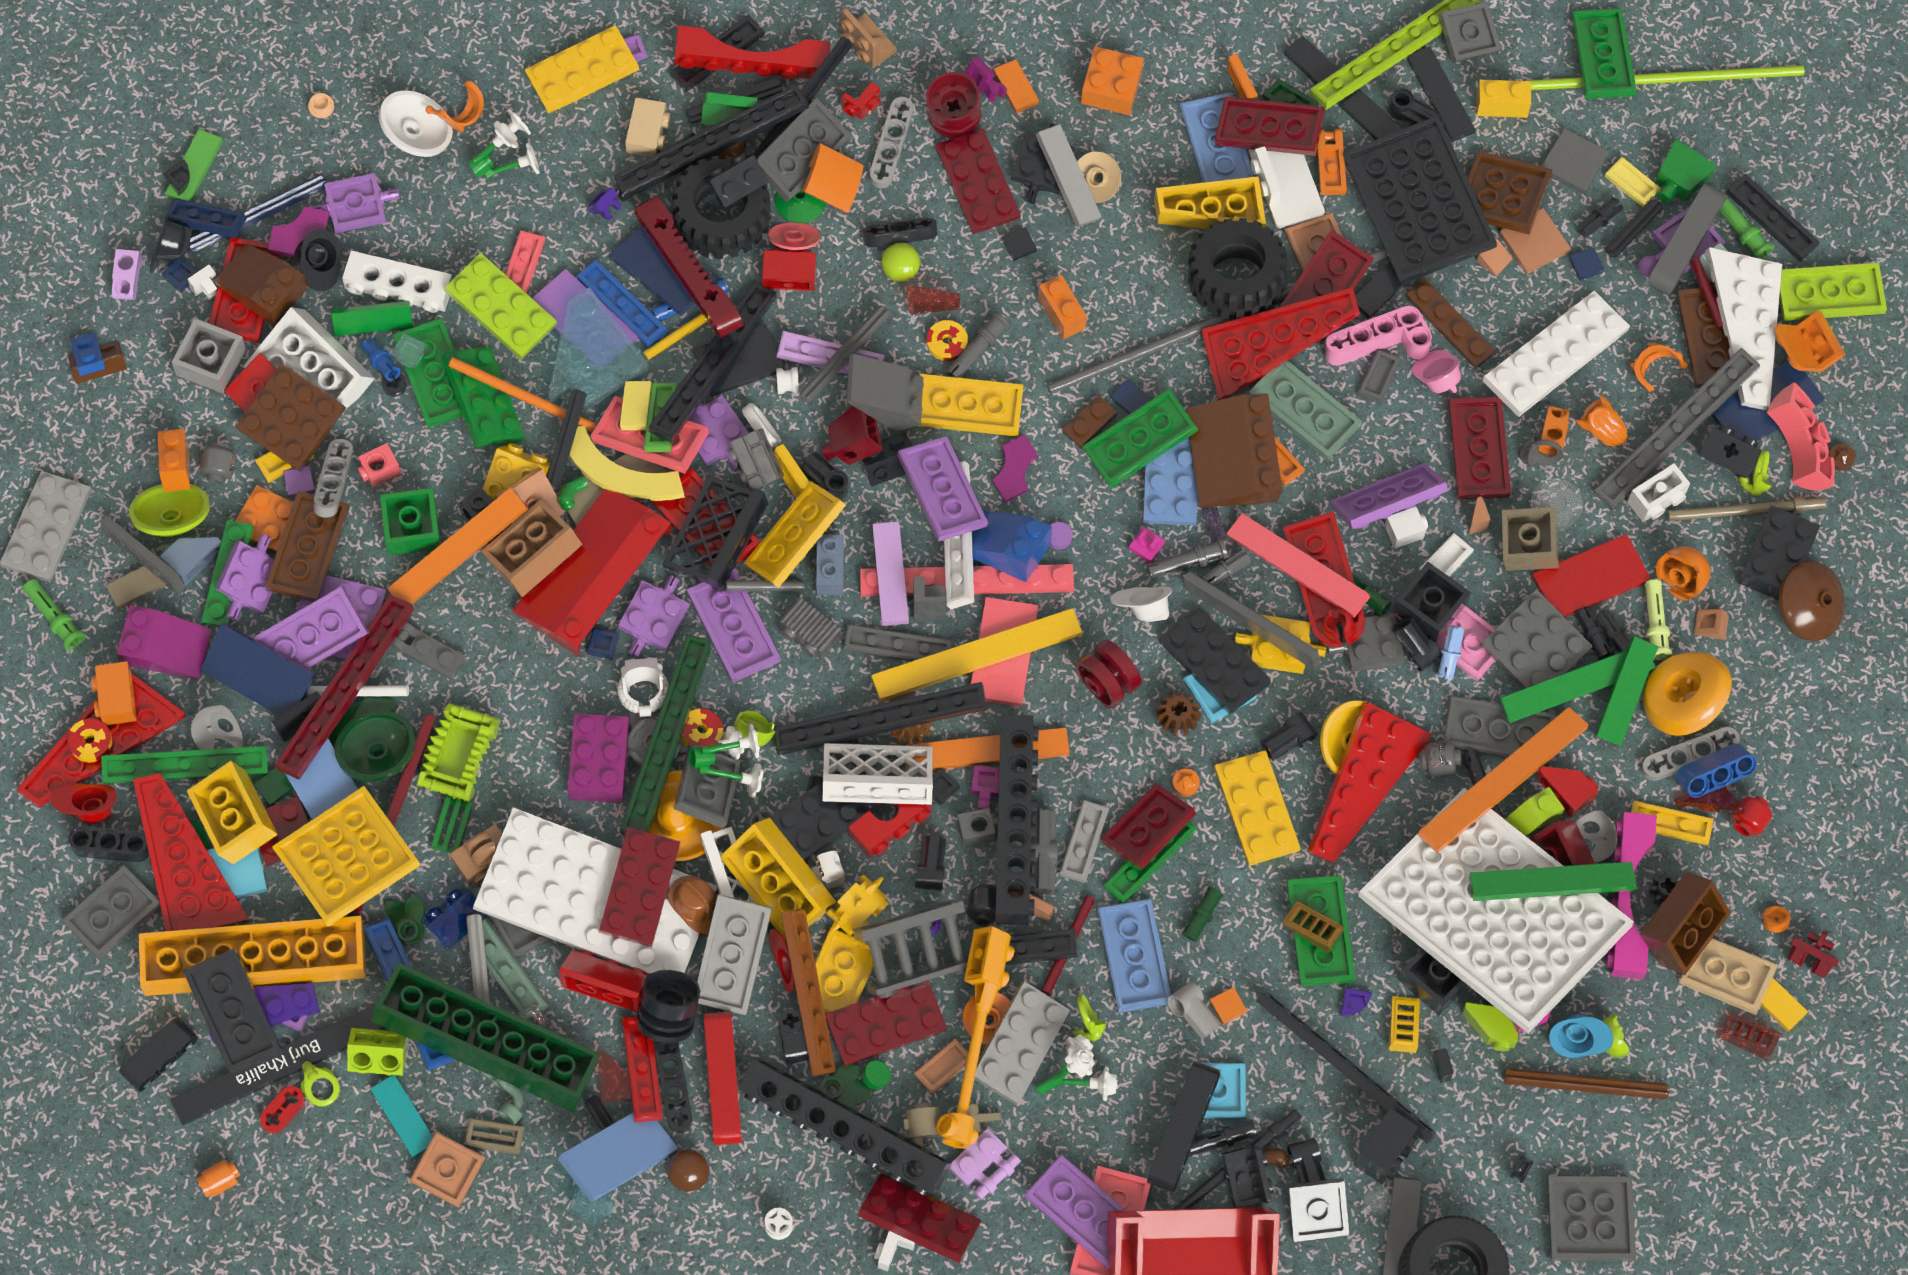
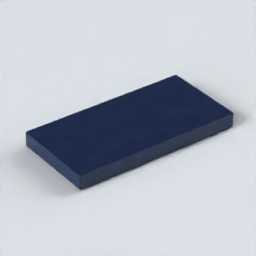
M642 226L609 254L610 259L680 316L695 304ZM703 268L704 272L708 273L709 279L713 280V284L717 285V278Z
M1789 361L1773 370L1770 404L1784 388L1792 383H1796L1815 406L1823 402L1824 396L1804 371L1793 368ZM1738 392L1731 395L1711 415L1719 426L1721 424L1734 430L1733 436L1743 440L1744 436H1747L1755 441H1759L1779 428L1776 422L1767 414V410L1741 405Z
M227 623L221 624L200 670L279 716L305 699L316 673Z

